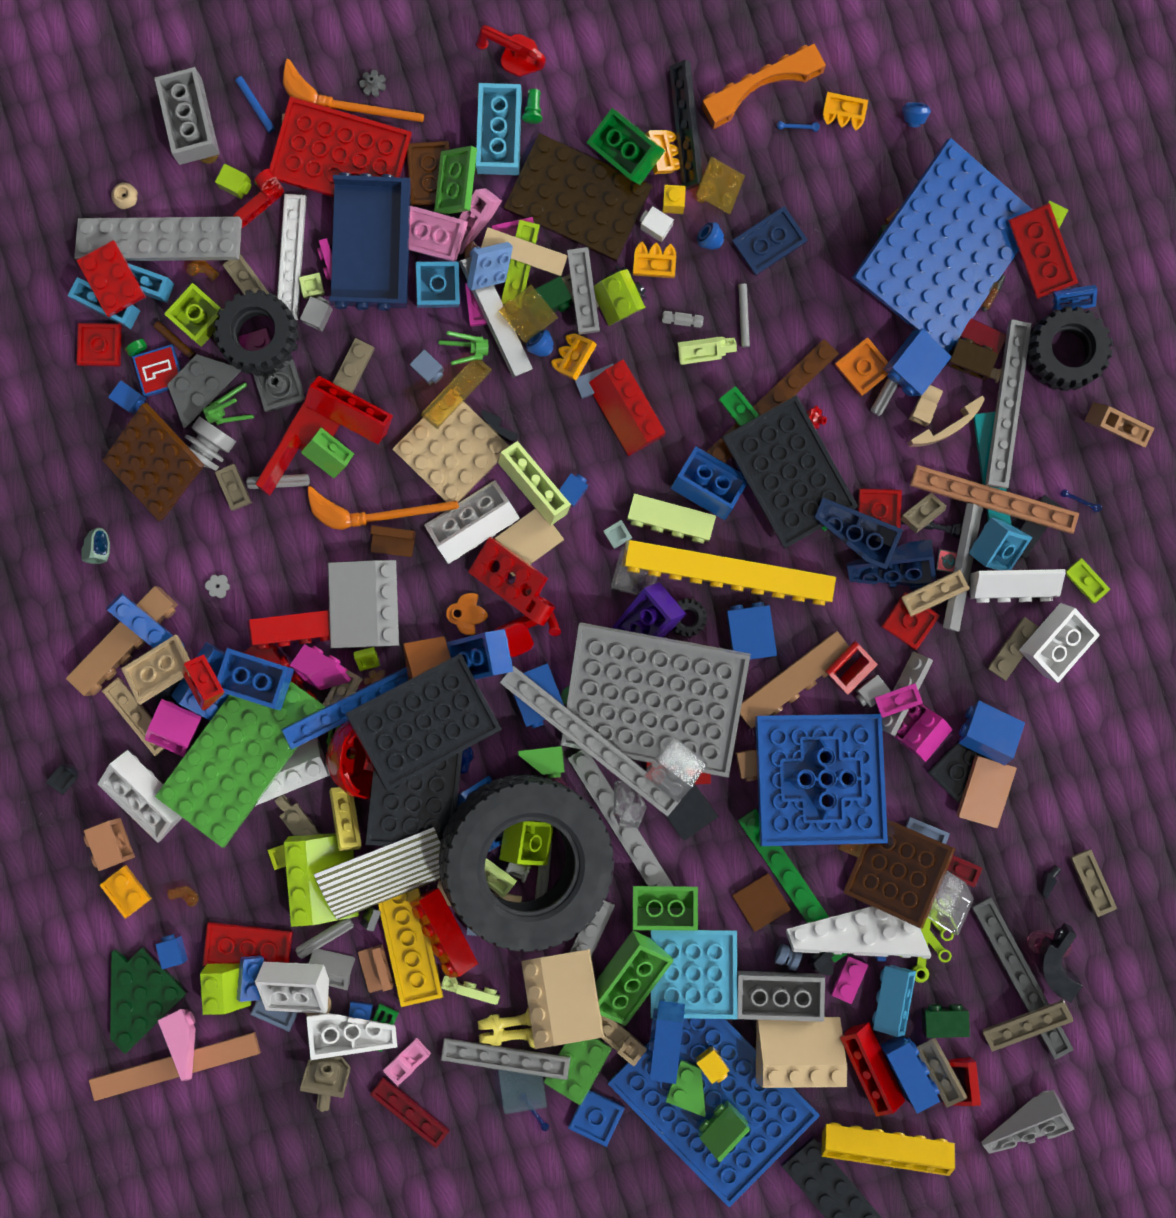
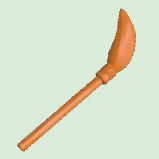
M286 59L283 86L290 97L331 109L417 122L424 121V114L338 101L333 100L332 97L318 95L317 91L298 73L293 63Z
M308 486L309 502L313 515L324 525L338 530H344L351 526L367 525L368 522L459 508L458 501H450L366 514L365 512L349 513L346 509L324 498L313 487Z

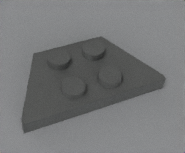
M196 354L167 384L183 427L187 428L203 411V408L207 407L241 370Z

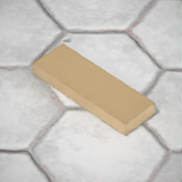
M958 570L901 598L912 617L970 590L961 570Z

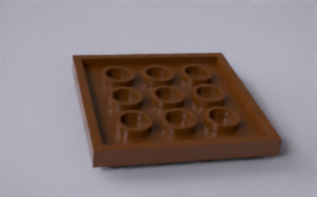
M148 403L140 406L102 460L158 521L163 520L205 466Z
M887 819L888 843L863 844L843 893L923 929L956 848Z

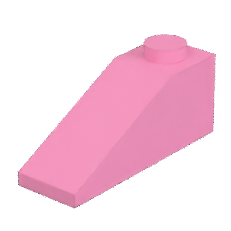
M486 188L475 190L471 199L470 211L462 212L459 219L468 222L459 251L460 255L464 253L467 245L477 237L490 221L502 200Z
M180 1009L158 1020L181 1081H188L192 1079L195 1018L188 1009Z

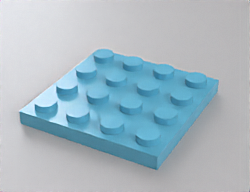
M651 930V939L674 960L651 991V1018H653L654 1008L659 1007V1001L685 1004L684 1018L737 1019V931Z

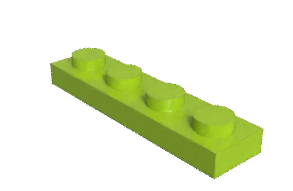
M519 220L515 237L536 244L540 225ZM510 259L501 299L502 304L517 308L522 307L530 265Z

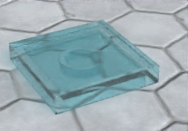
M498 1070L504 1114L547 1107L543 1076Z

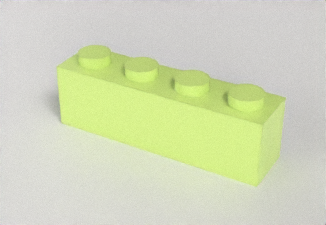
M518 441L501 452L498 464L550 526L567 515L571 504Z
M634 494L627 520L631 521L630 525L643 528V525L651 527L652 531L663 533L665 530L672 532L671 536L681 539L687 536L691 537L695 543L704 544V541L709 542L716 515Z

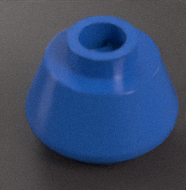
M909 102L902 107L904 121L910 127H920L921 124L926 122L931 113L930 107L923 103Z
M709 222L700 229L697 235V242L701 248L714 250L722 246L724 234L719 224Z
M540 329L533 333L527 341V351L539 357L548 356L553 351L554 345L550 332Z

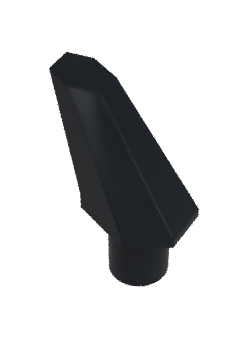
M1056 865L1049 872L1044 871L1041 895L1045 899H1048L1057 883L1055 878L1061 872V869Z

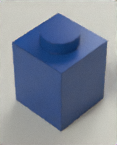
M121 380L108 397L133 415H135L142 404H145L147 399Z
M570 474L559 489L573 508L588 489L587 480L579 474L575 476Z
M174 934L161 937L162 941L155 944L162 969L177 966L188 961L182 936L174 937Z

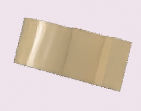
M930 385L923 395L919 397L909 420L924 427L928 426L931 423L943 390Z

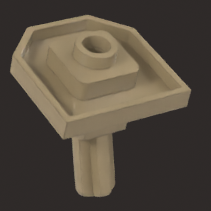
M341 1056L310 1059L306 1066L300 1091L318 1094L317 1109L320 1112L328 1111L331 1096L344 1097L351 1067Z

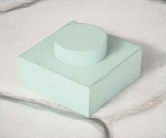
M622 520L603 531L614 549L632 539Z

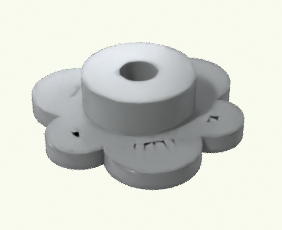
M212 575L211 580L205 583L206 589L209 590V595L219 598L225 597L226 591L230 589L227 577L225 575Z

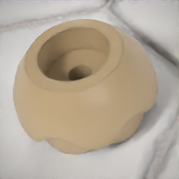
M119 183L113 188L111 198L117 207L121 209L131 208L136 204L138 192L129 183Z

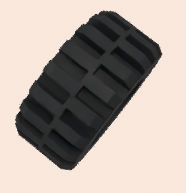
M246 290L245 295L242 296L240 293L233 295L235 298L233 301L230 302L229 299L225 301L226 307L224 310L219 309L217 312L219 320H214L213 325L216 328V331L213 332L214 339L217 341L216 346L222 353V356L236 369H240L246 374L253 373L255 376H262V372L272 374L274 373L273 369L278 368L280 370L285 367L282 363L286 360L290 362L293 358L291 353L292 351L296 352L298 347L296 340H299L297 321L286 304L271 293L266 294L262 290H257V293H254L252 290ZM259 315L268 316L275 324V334L272 341L260 350L249 351L244 349L238 339L241 326L251 317Z
M1071 306L1064 307L1061 310L1052 311L1033 327L1027 352L1029 358L1026 359L1028 366L1032 365L1033 370L1031 373L1033 376L1038 375L1040 377V383L1043 385L1049 383V388L1053 390L1060 388L1061 391H1068L1070 389L1074 391L1093 382L1103 374V370L1107 369L1110 363L1108 359L1113 354V350L1109 349L1113 345V340L1108 338L1109 328H1104L1101 324L1104 321L1100 317L1097 319L1093 317L1094 312L1090 310L1083 312L1082 307H1075L1074 309ZM1067 331L1081 339L1085 347V360L1080 366L1076 368L1067 367L1055 358L1052 351V339L1056 333Z

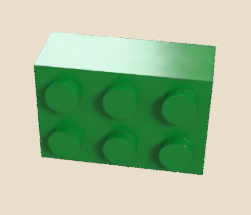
M613 108L610 109L587 141V144L631 181L641 185L666 151Z

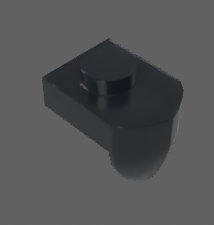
M61 764L46 781V784L64 796L78 779V771L72 764Z
M832 952L812 953L811 958L807 962L812 969L822 975H833L831 958L834 954Z

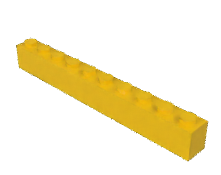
M628 540L625 543L622 567H627V571L632 573H640V570L648 571L650 576L660 577L661 574L669 575V579L679 581L684 577L689 578L690 583L702 584V581L710 582L712 587L723 588V585H729L731 590L743 591L744 588L752 589L751 593L764 595V592L772 593L771 597L784 599L785 595L792 596L793 601L805 602V599L813 600L812 604L825 606V602L833 601L836 577L632 540Z

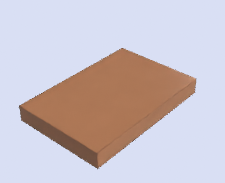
M975 755L956 816L998 828L1017 768L1008 764L1004 766L994 760Z

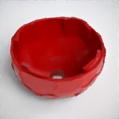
M347 721L337 729L331 739L328 751L326 752L327 768L333 781L345 793L352 797L370 799L373 771L363 770L366 753L349 721ZM350 747V748H351V754H350V756L347 758L346 752H347L348 748Z

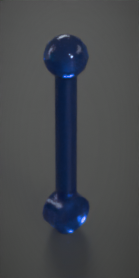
M1063 489L1061 491L1062 497H1069L1075 501L1091 507L1094 512H1100L1102 510V506L1100 504H1092L1086 500H1083L1077 496L1070 494L1069 491L1066 489Z
M521 1093L519 1100L527 1105L541 1124V1129L547 1131L549 1124L544 1123L530 1104L527 1094Z

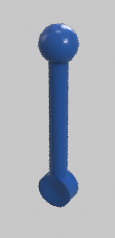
M779 121L776 124L779 130L783 128L812 129L813 132H817L820 128L817 122L812 125L786 124Z

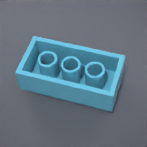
M479 83L476 155L478 174L519 175L522 107L521 84Z

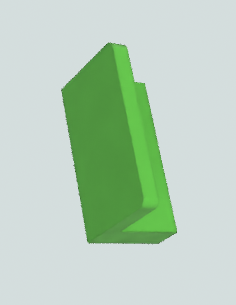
M323 428L316 432L311 441L301 451L304 456L332 478H335L347 466L354 455L351 450Z

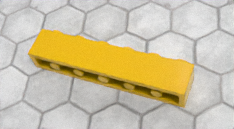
M829 1123L825 1125L822 1131L821 1157L950 1176L955 1169V1143H950L946 1139L930 1140L921 1135L911 1137L905 1136L901 1132L891 1134L884 1133L880 1129L864 1130L860 1126L844 1127L839 1123Z

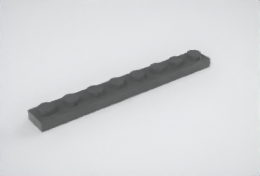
M989 896L972 905L971 908L1027 1012L1049 1005L992 898ZM1061 1026L1040 1034L1054 1060L1074 1050Z

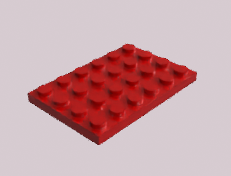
M290 97L269 169L279 182L334 197L333 175H338L342 172L350 173L351 176H360L362 173H368L375 177L390 174L400 178L412 132Z

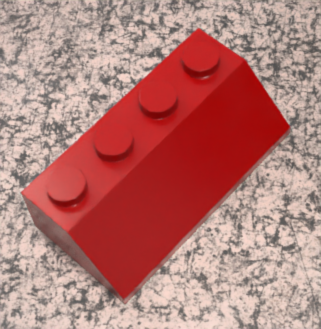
M624 359L605 369L589 382L594 391L593 396L628 457L665 436L666 432Z

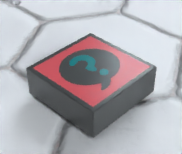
M939 549L935 571L952 574L954 572L957 552Z

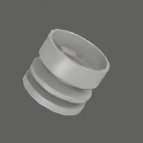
M199 416L191 427L198 436L194 438L186 435L185 438L192 442L191 446L188 447L205 465L204 467L217 471L219 466L213 463L212 459L216 458L223 462L224 459L217 452L220 449L229 453L236 441Z

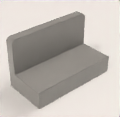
M322 949L312 952L308 964L324 965L329 978V986L348 990L355 958Z

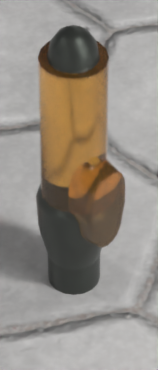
M1002 274L1000 279L992 284L989 290L990 293L981 306L983 312L990 309L1006 278L1005 275Z

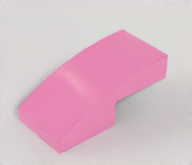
M416 1038L383 1071L398 1086L430 1056L431 1052Z

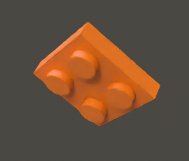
M868 337L834 365L860 397L888 375L883 370L888 361Z

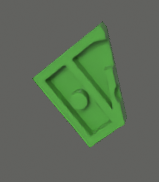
M680 1059L676 1084L671 1083L665 1101L705 1117L701 1068Z

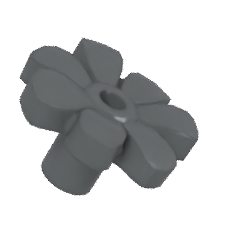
M372 70L371 75L368 72L362 75L364 80H361L359 84L360 88L364 89L363 93L368 96L372 92L373 97H379V90L385 91L386 85L383 83L386 79L384 75L378 76L377 70Z

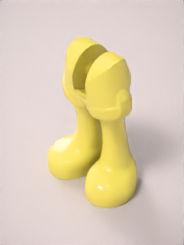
M529 1008L526 1010V1013L519 1016L500 1018L496 1014L478 1021L479 1030L493 1029L494 1031L480 1034V1043L500 1046L503 1041L522 1039L527 1040L529 1045L535 1048L532 1027L520 1030H504V1028L510 1026H531Z

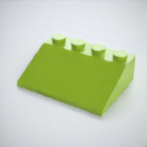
M336 833L288 836L284 841L291 927L337 921L321 892L314 874L354 859V850L339 851ZM356 912L339 920L359 916V912Z

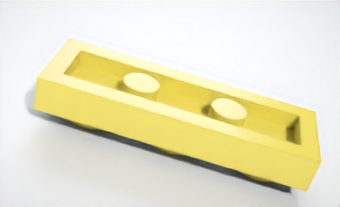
M339 787L331 788L329 792L339 851L360 849L362 845L354 796L348 795Z

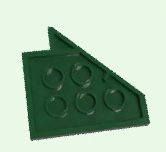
M142 947L129 961L117 949L112 951L110 1039L124 1054L130 1051L158 1023V1020L162 1019L188 993L167 969L161 968L160 962L145 947Z

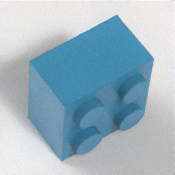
M416 262L417 308L459 307V262Z

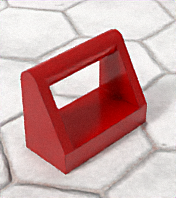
M854 641L825 672L833 683L848 695L878 664ZM857 651L861 657L839 679L835 673Z
M203 654L183 664L182 675L201 710L208 709L224 694V690L205 655Z
M972 1057L947 1059L951 1067H964L967 1092L965 1100L952 1106H980L981 1100L976 1061Z

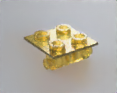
M710 157L696 194L697 201L700 203L706 201L731 214L745 175Z
M532 285L513 300L509 299L505 306L499 310L525 343L558 318Z

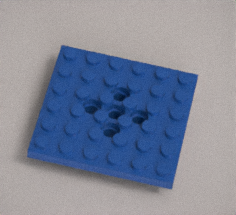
M880 714L755 716L760 846L888 843L883 732ZM821 752L827 755L826 763L820 760ZM823 773L828 777L826 785L821 782V775ZM844 773L849 777L847 784L842 782V775ZM801 774L807 777L806 785L800 783ZM824 795L829 799V804L826 807L822 804V797Z

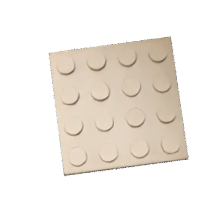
M450 390L393 450L446 502L458 501L459 503L498 463L501 452L508 448L509 445L456 393Z

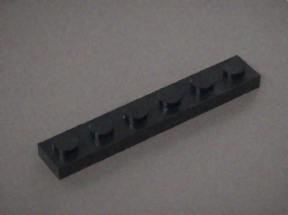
M683 60L670 66L669 69L682 186H686V190H689L704 183L690 61Z

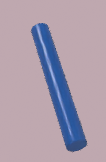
M238 77L235 82L268 133H272L275 131L274 125L243 77Z

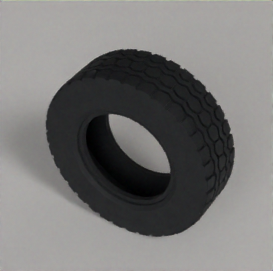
M529 774L506 776L503 779H496L491 781L490 784L478 788V791H474L466 797L467 800L465 802L462 801L456 808V813L452 814L448 821L449 824L446 825L443 833L444 837L441 839L438 864L440 866L439 874L444 893L463 923L473 933L490 944L493 943L495 946L514 951L522 949L523 952L534 951V949L537 951L549 949L548 946L555 947L562 944V941L570 940L575 936V933L579 934L586 928V924H590L595 918V913L600 911L604 904L603 900L607 898L610 890L608 886L611 885L613 877L611 871L614 868L611 840L606 826L596 810L583 797L562 783L550 778H544L543 776H530ZM523 821H541L551 824L560 833L565 846V865L557 883L543 896L526 902L507 901L492 893L486 881L485 861L489 848L496 837L508 827Z

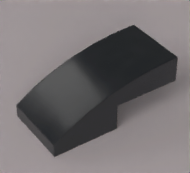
M485 410L481 411L484 421L500 437L512 444L517 442L518 434L500 427L503 422L501 417Z

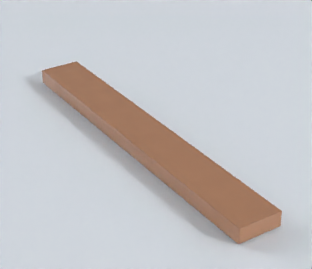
M919 465L915 466L909 485L1069 534L1074 533L1079 513Z
M248 1033L194 1049L192 1073L260 1054L261 1051L256 1033ZM172 1056L91 1078L89 1083L94 1101L180 1076Z

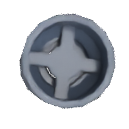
M781 943L774 962L779 965H787L789 969L796 971L803 952H793L787 944Z

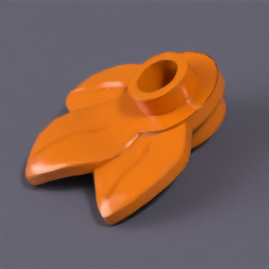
M475 593L462 595L457 603L450 605L446 610L448 621L456 624L458 630L465 635H474L475 624L482 623L488 617L487 612L482 607L476 605L478 594ZM455 610L460 611L459 618L454 616Z

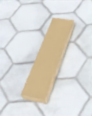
M487 227L481 248L509 242L513 246L511 259L558 276L562 275L567 255Z
M120 677L116 678L102 692L152 754L157 756L164 748L144 740L153 717L142 704L137 703L132 691Z

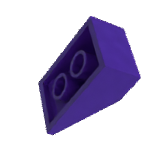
M658 582L645 587L612 628L663 638L680 622L686 613L663 585Z

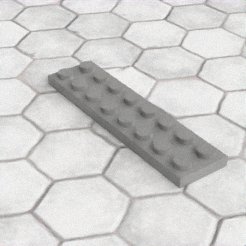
M240 217L78 218L75 259L78 260L114 240L126 261L239 260L242 219Z

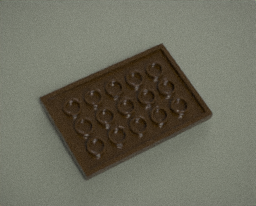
M539 133L504 206V210L523 219L533 217L534 223L539 224L540 227L583 247H588V249L617 262L653 185L644 181L639 185L631 181L618 169Z

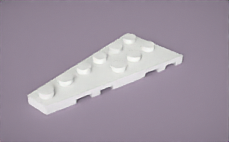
M873 906L786 930L793 952H834V954L854 953V955L888 957V955H896L903 958H910L911 956L924 959L931 958V953L920 928Z

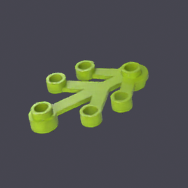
M934 902L921 932L927 946L929 942L937 952L939 960L946 963L951 960V953L943 948L932 934L930 924L932 922L940 931V937L945 941L952 940L954 932L946 927L937 916L938 906ZM946 930L950 931V936L948 938H945L943 936V933ZM943 952L948 953V957L946 959L941 958V954ZM917 957V964L911 970L916 971L915 981L922 983L928 979L929 971L926 968V959ZM920 970L924 971V976L921 978L917 977V972Z

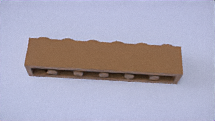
M154 586L137 606L160 624L165 618L169 619L176 612L175 608L178 604L161 587ZM120 622L66 679L83 696H94L102 689L101 684L106 679L110 680L117 673L116 669L121 664H126L132 657L130 654L135 649L139 650L146 642Z
M838 631L833 632L746 698L741 705L740 717L752 729L753 727L756 728L755 716L777 715L783 710V704L787 701L792 703L800 697L798 693L804 688L808 691L817 684L815 680L821 675L823 678L828 676L825 671L849 645Z

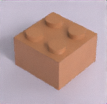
M121 818L84 830L85 844L91 849V860L93 865L98 868V871L135 858Z

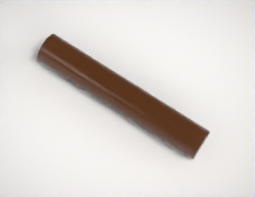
M160 321L154 324L153 327L190 360L196 355Z

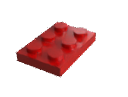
M114 240L76 260L106 316L111 317L146 297Z

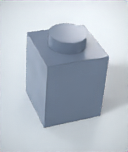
M423 350L410 364L411 368L429 385L433 382L436 384L444 375L443 367L426 350Z

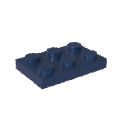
M783 206L733 239L732 244L754 276H757L807 243L808 239L786 207Z

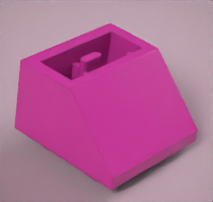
M304 644L290 664L303 681L319 690L348 683L351 680L346 673L347 669L340 665L341 662L332 655L326 657L323 655L324 652L316 646L310 648Z
M161 699L144 740L184 757L194 739L201 716L191 710L183 709L171 701Z
M920 704L909 708L896 736L893 737L926 762L953 729L941 716Z

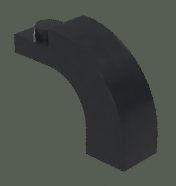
M1064 922L1061 928L1055 931L1053 939L1047 936L1043 938L1038 956L1041 971L1049 987L1059 997L1071 1003L1083 985L1077 975L1062 967V958L1077 936L1072 926Z

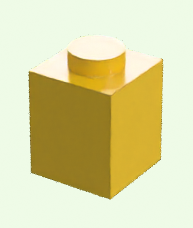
M664 186L663 213L683 214L686 186Z
M713 1045L695 1058L696 1063L712 1084L716 1081L719 1083L728 1076L729 1068Z

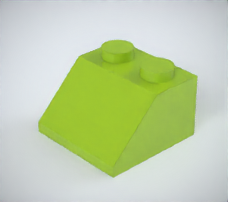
M628 269L619 271L594 285L595 298L608 326L645 308Z
M240 963L206 964L200 973L203 1015L227 1014L251 1006V1001L239 1002L237 1000Z

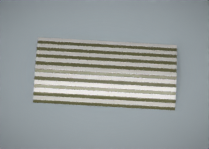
M433 827L314 874L327 904L336 919L339 920L440 880V866L438 864L441 843Z

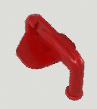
M483 25L480 28L476 43L479 49H486L488 47L487 39L506 47L501 58V66L505 71L521 77L544 68L546 58L538 50L534 40L521 34H515L510 37L487 25Z
M552 612L547 620L550 627L548 633L551 636H558L561 630L555 614ZM523 616L499 626L494 631L505 629L510 656L516 657L533 647L534 642L528 628L538 624L527 616Z

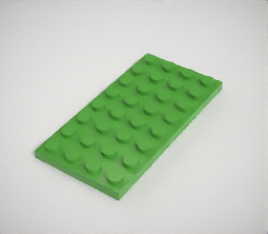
M292 681L290 682L281 711L229 695L155 797L219 846L225 848L298 748L296 747L292 750L289 748L281 729L326 706Z

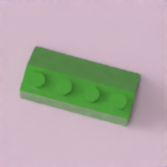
M633 930L595 982L601 1016L626 1026L672 964L673 958L652 939Z

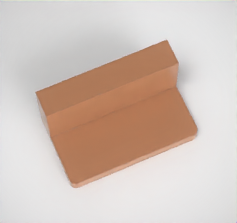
M383 944L359 951L358 955L368 991L371 993L383 989L384 992L392 989L394 983Z

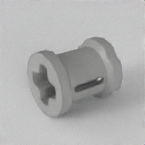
M509 863L506 873L521 879V882L524 883L531 865Z

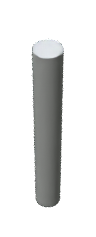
M739 284L741 347L746 348L750 347L747 284Z

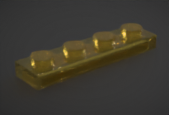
M481 360L470 361L430 403L421 416L438 429L491 373L492 369Z

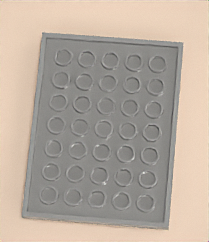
M580 623L567 709L630 759L729 777L751 654ZM565 734L562 735L561 746L582 749Z

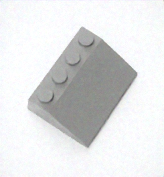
M396 560L328 563L330 648L398 646Z

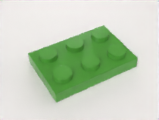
M467 146L441 151L435 213L445 215L470 211L477 148Z
M598 1038L565 1044L559 1055L571 1057L568 1080L546 1077L544 1083L578 1105H581L613 1047Z

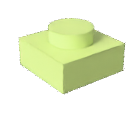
M320 273L299 277L304 299H309L310 296L318 297L325 295Z

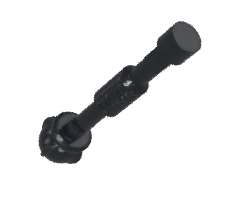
M930 522L923 529L942 530L950 533V536L959 538L962 524L955 525L953 523L951 526H944Z

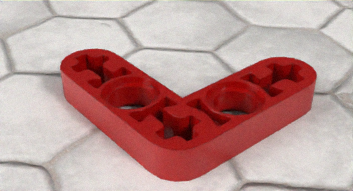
M270 169L263 170L255 178V183L261 192L232 216L242 219V228L248 225L284 193V189Z

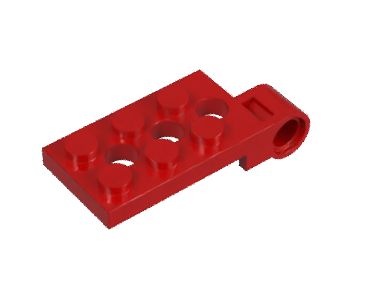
M489 537L468 573L529 619L544 626L556 608L550 601L538 596L548 577L495 538ZM495 561H498L500 564V569L497 572H494L492 568ZM511 572L516 576L513 584H510L508 581V576ZM527 584L532 588L529 596L524 593V587Z

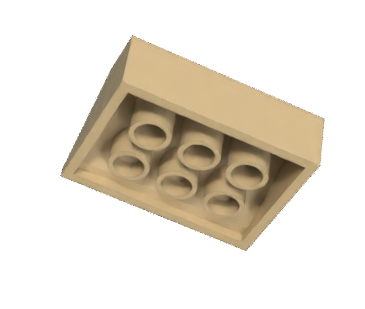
M590 949L521 961L535 1049L604 1037Z
M824 1017V1022L756 1020V1083L763 1088L847 1087V1062L845 1048L840 1039L843 1035L840 1017Z

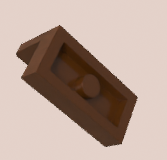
M371 526L370 534L373 535L371 552L404 557L413 556L416 532Z

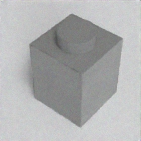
M310 296L300 320L303 324L323 332L333 309L329 305L328 300L320 296L317 299Z
M873 675L855 690L858 694L856 699L862 706L872 707L876 704L875 697L889 693L891 690L879 675Z

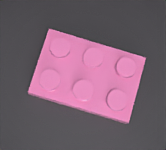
M410 206L409 250L449 262H456L468 222Z

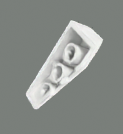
M330 1013L307 1016L311 1060L397 1047L395 1025Z

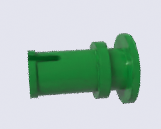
M529 89L527 92V106L525 107V113L522 115V120L526 123L538 124L543 120V117L540 115L541 108L539 107L541 91Z

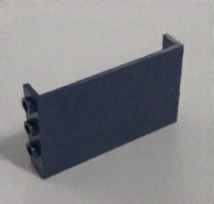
M345 172L333 175L331 296H329L331 306H334L336 309H347V306L356 307L358 310H368V307H377V310L388 311L390 308L407 309L410 178H399L390 174L375 177L368 173H362L360 176H351L350 173Z

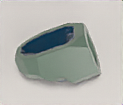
M94 528L85 537L84 546L81 548L83 562L90 564L107 562L110 553V541L108 534L103 528Z

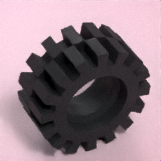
M694 599L678 601L677 603L683 611L691 610L695 613L696 621L691 626H685L679 622L672 630L684 637H692L699 634L707 623L705 608Z

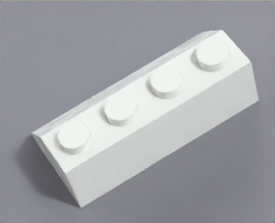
M494 480L459 502L458 509L445 511L426 523L425 527L449 564L477 547L489 537H493L499 531L512 525L520 518Z
M1065 569L977 571L970 574V599H976V603H989V599H998V602H1011V598H1019V602H1032V598H1040V602L1053 601L1054 597H1059L1061 594Z
M317 737L298 746L255 806L330 776L326 758Z
M128 750L109 764L98 785L157 843L160 842L182 819L180 815L155 797L164 784Z

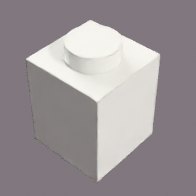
M652 206L650 211L646 210L640 218V222H642L641 230L662 243L673 226L674 219Z

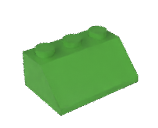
M633 886L632 929L698 931V887Z

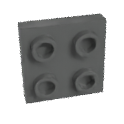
M293 359L290 362H283L282 364L285 367L282 369H273L274 373L272 374L262 372V376L254 375L266 413L305 401L306 397Z

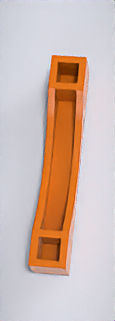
M815 44L810 46L804 45L791 56L789 54L784 55L777 63L763 66L756 74H747L740 82L726 85L719 93L713 92L708 94L703 100L702 109L710 125L715 129L731 121L741 102L759 87L782 80L807 82L822 74L826 64Z

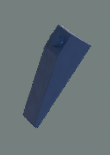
M822 498L815 515L818 521L865 561L887 569L903 529L826 498Z
M932 539L914 541L897 546L887 569L869 563L863 558L847 563L850 582L873 585L878 582L887 583L889 587L903 585L908 586L912 590H918L935 582L936 572Z

